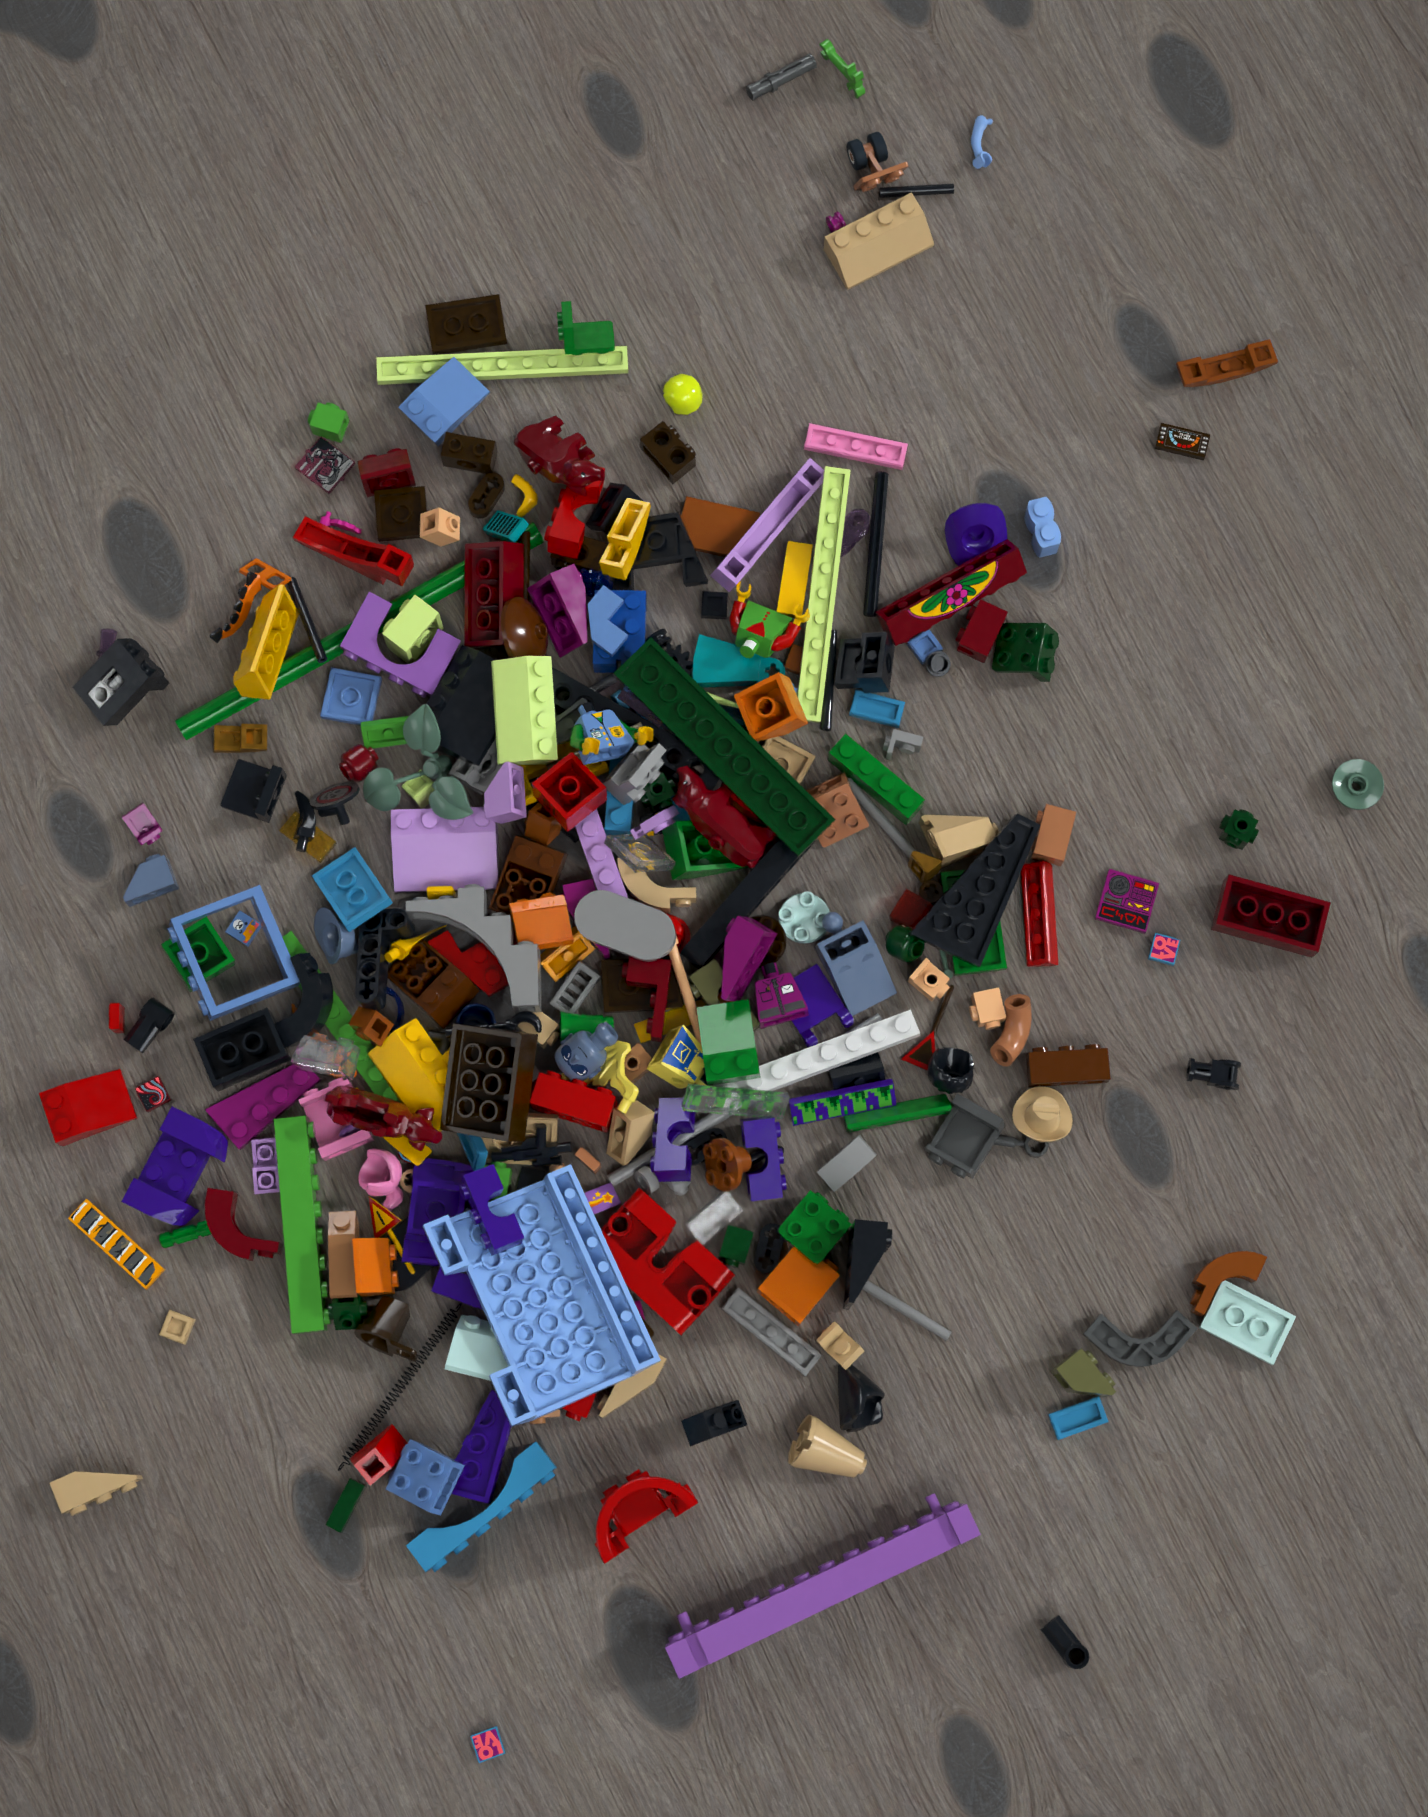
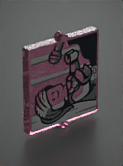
M321 436L310 450L307 449L305 451L306 454L297 463L295 469L326 493L330 494L340 481L343 482L345 480L344 477L356 463Z

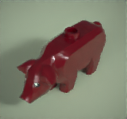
M556 415L539 423L528 425L518 432L514 439V445L518 448L522 459L533 474L540 473L549 481L567 485L571 491L583 496L587 494L585 489L587 485L595 481L605 480L604 470L589 461L595 457L594 452L587 446L580 449L587 444L581 434L575 433L564 439L557 435L562 431L560 426L564 423Z
M688 766L676 769L679 774V786L677 794L672 798L674 803L687 811L695 828L708 840L709 845L713 849L722 852L734 864L741 867L748 866L749 868H754L763 855L766 844L773 840L776 835L765 824L762 827L757 821H753L750 818L747 820L743 813L730 805L731 801L729 799L732 792L723 783L715 791L707 790L703 780Z
M337 1086L332 1091L327 1092L325 1096V1101L328 1102L326 1112L332 1121L339 1125H352L358 1129L372 1132L373 1135L379 1137L400 1138L404 1136L408 1138L409 1144L419 1151H423L426 1142L437 1144L443 1138L442 1133L436 1130L432 1124L433 1108H421L413 1114L406 1105L348 1086Z

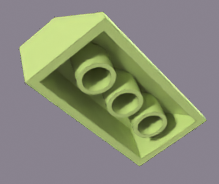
M522 656L491 661L497 764L503 765L505 762H511L516 765H547L558 760L551 656Z

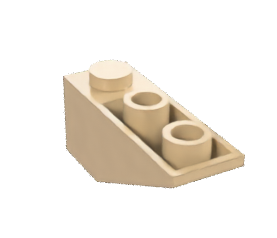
M659 1355L660 1362L631 1378L613 1385L614 1388L610 1396L604 1394L597 1409L601 1410L599 1416L602 1418L606 1417L652 1386L667 1359Z
M75 1471L50 1482V1486L61 1513L70 1512L71 1516L87 1510L86 1505L93 1501H96L98 1505L112 1499L111 1493L121 1489V1492L125 1493L138 1487L136 1482L142 1480L143 1477L142 1475Z

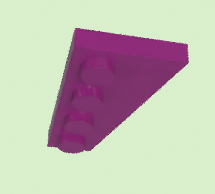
M301 1060L205 1109V1111L236 1147L241 1150L274 1122V1119L281 1116L303 1097L305 1092L311 1090L321 1080L306 1062Z

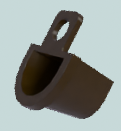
M382 1297L364 1324H358L354 1334L369 1347L393 1357V1354H396L414 1362L418 1358L417 1352L414 1349L398 1343L410 1318L409 1304L391 1297Z

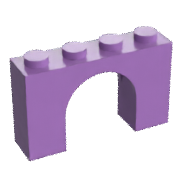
M368 592L340 645V649L344 650L342 655L355 662L358 658L367 662L365 667L378 674L381 670L390 675L389 680L400 686L403 683L412 686L411 691L423 698L426 695L431 696L461 640L437 629L425 654L419 660L405 665L389 661L379 650L377 636L392 607V603Z

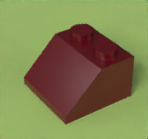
M396 448L388 451L387 454L379 456L374 454L367 455L363 460L357 461L367 498L374 496V490L416 486L407 449Z

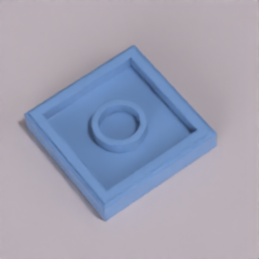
M331 667L320 717L322 719L361 725V722L373 721L382 677Z

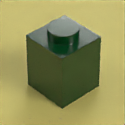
M728 1225L719 1258L724 1259L723 1264L738 1268L739 1264L745 1265L754 1232Z

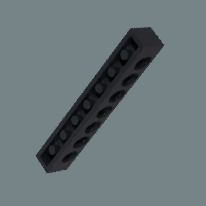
M552 667L554 707L560 711L559 715L581 698H584L587 702L592 703L596 712L612 710L618 719L629 727L641 722L642 726L653 729V741L658 742L667 750L661 757L664 764L658 771L666 770L671 773L670 777L679 783V774L676 769L683 766H688L690 769L694 766H701L704 771L699 777L703 780L706 789L715 791L719 788L722 782L675 735ZM566 691L570 693L566 701L557 700L560 692ZM677 753L681 755V760L678 763L672 764L667 761L669 755Z

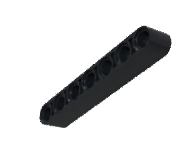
M779 839L690 939L680 954L698 969L708 964L724 946L725 937L728 934L726 929L733 918L736 919L737 916L749 917L813 843L797 857Z

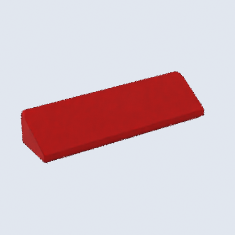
M1046 861L1026 863L1021 870L1027 967L1058 965L1052 864Z

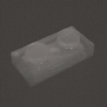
M722 1191L684 1224L695 1238L704 1245L743 1210L728 1191Z

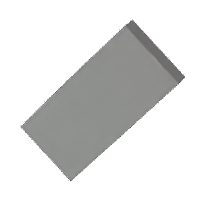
M859 1134L843 1147L838 1154L819 1168L817 1173L835 1192L877 1154Z

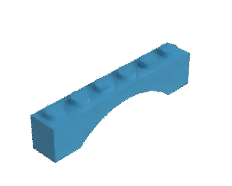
M537 1441L514 1458L512 1470L505 1487L497 1499L485 1511L473 1519L455 1526L427 1528L408 1543L406 1547L425 1572L431 1569L434 1572L438 1571L447 1563L445 1557L453 1551L456 1555L469 1546L467 1540L474 1534L480 1537L491 1528L488 1523L496 1516L501 1520L512 1511L511 1504L518 1499L522 1503L534 1493L531 1488L540 1482L542 1485H545L556 1476L553 1471L557 1466Z

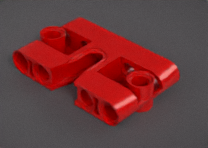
M638 1188L619 1210L610 1217L608 1222L601 1228V1231L626 1285L682 1336L736 1275L698 1240L676 1254L664 1268L654 1267V1256L665 1245L677 1222L641 1188ZM624 1218L627 1220L628 1227L624 1232L614 1230L613 1224L616 1219ZM697 1290H703L707 1294V1300L702 1305H696L692 1301V1295Z

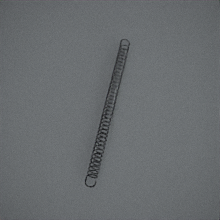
M450 1309V1311H451L454 1315H452V1314H450V1313H446L448 1316L451 1315V1316H453V1317H455V1318H458L457 1315L454 1313V1312H457V1311H455V1310H453V1309ZM443 1317L444 1320H445L447 1323H445V1322H443V1321H440V1322H441V1324H442L445 1328H443L442 1326L437 1325V1327H438L442 1332H440V1331L434 1329V1331H435L439 1336H437V1335H435V1334H431V1335H432L437 1341H435V1340H433V1339H431V1338H428L432 1344H430V1343H428V1342H425V1344H426L429 1348H427V1347H425V1346H422V1348H423L427 1353H425V1352L419 1350V1352H420L424 1357H422V1356H420V1355L417 1354V1357H418L421 1361H422L421 1358L427 1360V1357H426L424 1354L430 1356V1353H429L426 1349H428V1350H430V1351H433V1349H432L429 1345H431V1346H433V1347H436V1345H435L432 1341H434V1342H436V1343H439V1341H438V1339H437L436 1337L442 1339V1336H441L439 1333L445 1335V1332H444L442 1329L448 1331V1328H447L444 1324H446V1325H448V1326H451V1324H450L447 1320H449V1321H451V1322H455L453 1319L450 1320V1319H448V1318H446V1317ZM415 1362L417 1365H415V1364H413V1363H410V1365H411L415 1370L411 1369L410 1367H407V1369H408L412 1374H410V1373L404 1371V1373H405L409 1378H407V1377H405V1376H403V1375H401V1377H402V1378L404 1377V1378H406L407 1380L412 1381V1379H411V1377H410L409 1375H411V1376L414 1377L415 1374H414L412 1371L418 1372V1370H417L414 1366H416V1367H418V1368H421V1366H420L417 1362ZM398 1379V1382H399L402 1386H400V1385H398V1384H395V1386H396L400 1391H398V1390L392 1388V1390H393L397 1395H395V1394H393V1393H391V1392H388V1393H389L390 1395L392 1394V1395H394V1396H396V1397H400L397 1392L403 1393V1391H402L399 1387H401V1388H403V1389H406V1387H405L402 1383H404V1384H406V1385H409V1383H408L407 1381H406V1383H405V1382H403V1381H401V1380ZM385 1396L386 1399H387L390 1403H388V1402H386V1401H384V1400H383L382 1402H383L388 1408H386V1407H384V1406H382V1405H379L385 1412H383V1411H381V1410H379V1409H376L377 1412H378V1413L382 1412V1413H384V1414H387V1411H386L385 1409L391 1410L390 1407H389L387 1404H389V1405H391V1406H394L393 1403H392L390 1400H392V1401H394V1402H397V1400H396L395 1398H394V1400H393V1399H391V1398ZM373 1413V1415H374L378 1420H376V1419H374V1418H372V1417H370V1419H371L376 1425H374V1424H372V1423H370V1422H367L373 1429H371V1428H369V1427H367V1426H364V1428H365L369 1433H367V1432L361 1430V1432H362L366 1437H364V1436L358 1434V1436H359L364 1442H362V1441H360V1440H358V1439L355 1438V1441H356L357 1443L361 1442V1443H363V1444H366V1442H365L364 1439H367V1440L369 1439V1437H368L366 1434L372 1435V1433H371L368 1429H370V1430H372V1431H375V1429H374L373 1426L378 1427V1424H377L375 1421L381 1423V1420H380L378 1417L384 1418V1416H383L381 1413H380L381 1416H379V1415ZM352 1443V1445H353L357 1450H355V1449H353V1448H351V1447H348L354 1454H356L354 1451H356V1452L359 1451V1449H358L357 1447L363 1448V1446H362L360 1443H359L360 1446L356 1445L355 1443ZM345 1451L350 1457L351 1455L353 1456V1454ZM342 1455V1457H343L348 1463L342 1462L341 1465H340L339 1468H338V1471H340V1470L343 1468V1466H344L343 1463H345V1464H347V1465H350V1462L347 1460V1459L350 1460V1458H348V1457Z

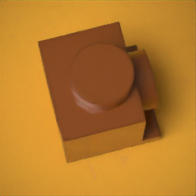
M361 1006L357 1008L348 1023L356 1031L355 1034L365 1041L371 1040L380 1047L394 1025L378 1011Z

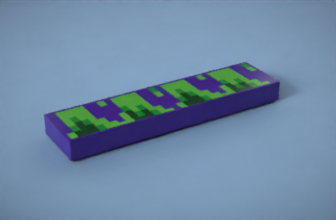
M892 1079L788 1099L793 1126L897 1105Z

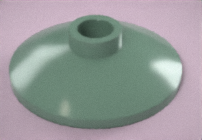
M1352 759L1344 762L1336 769L1332 778V789L1335 797L1341 804L1350 809L1363 810L1372 807L1379 801L1384 791V780L1379 769L1371 762L1362 759ZM1352 783L1359 784L1360 790H1354Z

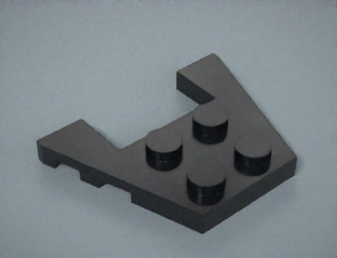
M679 512L648 517L638 553L627 579L615 578L610 590H634V569L681 562L683 584L686 587L708 584L707 576Z

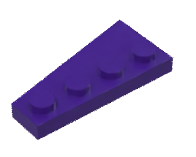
M491 1390L475 1419L473 1428L469 1435L466 1436L456 1459H454L465 1466L451 1493L491 1504L511 1430L509 1420L494 1390Z

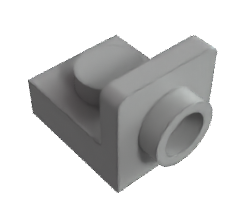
M893 729L892 736L886 735L883 751H887L886 759L891 760L894 747H898L899 751L907 754L919 753L923 736Z

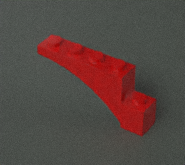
M306 516L293 536L294 541L382 585L388 579L403 586L414 567L410 554L390 544L383 545L362 540L337 531Z

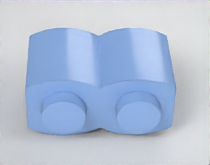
M1047 497L1030 500L1025 512V524L1032 534V548L1039 558L1056 554L1061 542L1060 529L1053 520V505Z

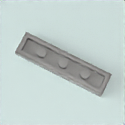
M740 1288L736 1289L721 1308L804 1376L809 1373L822 1356V1354Z

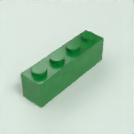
M846 733L829 751L828 761L842 773L845 772L848 778H851L861 789L903 824L907 825L923 807L925 799Z

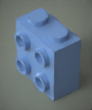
M410 1439L401 1451V1458L396 1469L389 1476L386 1490L430 1513L441 1516L465 1465L423 1443Z

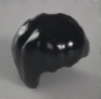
M943 1047L934 1051L927 1069V1075L932 1085L940 1092L948 1094L962 1093L964 1090H967L971 1086L974 1076L972 1054L963 1049Z

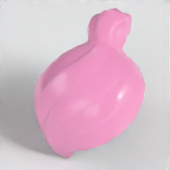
M369 1149L367 1150V1159L359 1171V1184L370 1196H386L383 1206L392 1212L403 1201V1192L398 1187L402 1177L400 1161L387 1150Z

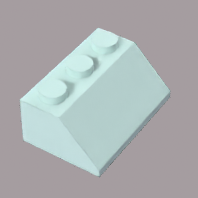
M461 1315L454 1332L445 1369L491 1381L490 1374L508 1367L488 1321L476 1316Z

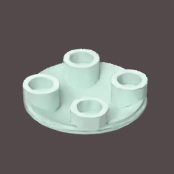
M807 891L788 898L779 910L778 920L785 931L786 937L794 942L807 944L815 942L825 935L827 931L823 928L822 920L830 911L821 898Z

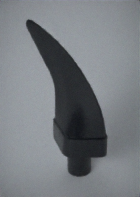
M296 791L295 797L300 816L293 838L298 840L296 850L306 852L308 842H311L315 836L316 817L314 809H312L309 803L310 800L303 793Z

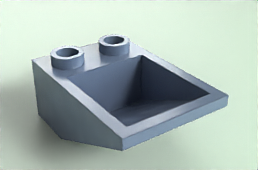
M836 912L827 913L823 917L822 925L833 936L816 944L814 949L850 1014L854 1016L897 994L878 947L864 920L842 930V917ZM852 937L858 938V946L851 945L850 939ZM829 949L836 951L835 958H830L827 953Z

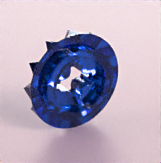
M582 568L579 571L585 585L586 596L594 597L595 590H600L603 585L612 590L613 582L610 580L609 575H603L602 571L597 572L593 568L590 570Z

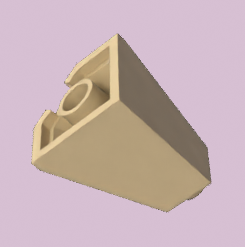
M923 815L919 820V825L934 858L942 861L941 868L981 853L999 833L997 825L995 823L991 824L989 817Z

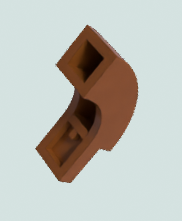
M1238 1251L1222 1255L1207 1263L1192 1281L1193 1284L1201 1287V1289H1196L1191 1297L1190 1304L1193 1307L1190 1312L1198 1316L1205 1315L1217 1287L1228 1278H1241L1250 1283L1257 1281L1267 1256L1255 1252Z

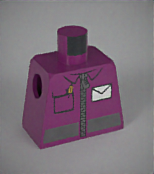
M776 963L763 965L761 969L764 979L755 982L760 1029L809 1016L807 1004L792 974L788 972L779 975Z

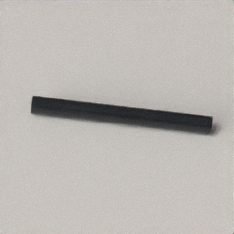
M291 577V581L287 585L318 663H323L327 661L326 653L295 577Z
M831 630L822 707L821 730L831 731L837 644L836 630Z

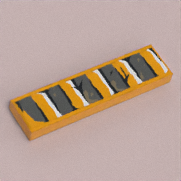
M86 1198L68 1218L146 1290L166 1270L89 1199Z

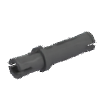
M809 53L776 72L764 74V77L747 85L746 91L749 98L753 101L770 91L773 93L781 85L817 68L813 55Z

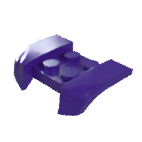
M172 1106L159 1129L162 1131V1134L139 1178H133L121 1202L158 1220L172 1225L184 1226L200 1211L186 1204L210 1156L225 1163L228 1140L212 1126Z
M426 1158L419 1166L413 1165L412 1189L401 1262L440 1266L423 1225L446 1215H449L451 1218L464 1213L465 1200L462 1198L459 1185H461L463 1175L474 1171L470 1164Z

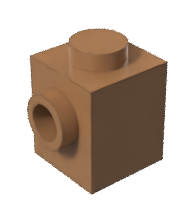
M639 1042L631 1048V1052L626 1055L624 1062L625 1076L633 1084L649 1072L647 1067L652 1060Z

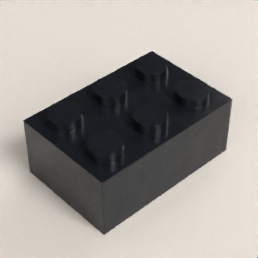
M267 1007L193 1039L211 1084L218 1092L292 1060L275 1025V1018Z

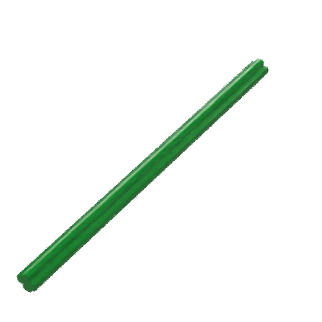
M535 523L529 524L524 532H531V550L544 543V539ZM520 537L515 543H520ZM465 560L391 600L392 607L378 634L383 632V627L391 618L395 619L400 613L399 609L404 601L407 599L411 600L414 595L418 596L428 605H432L465 586ZM352 623L320 640L326 653L327 661L318 663L311 645L283 660L273 692L342 655L344 650L340 649V645ZM234 687L176 719L175 722L184 738L188 740L260 699L242 697L237 688Z

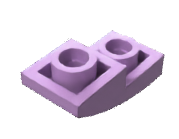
M275 1137L252 1139L254 1194L280 1192Z

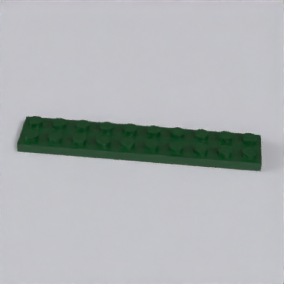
M651 637L614 672V676L797 857L835 822V818Z

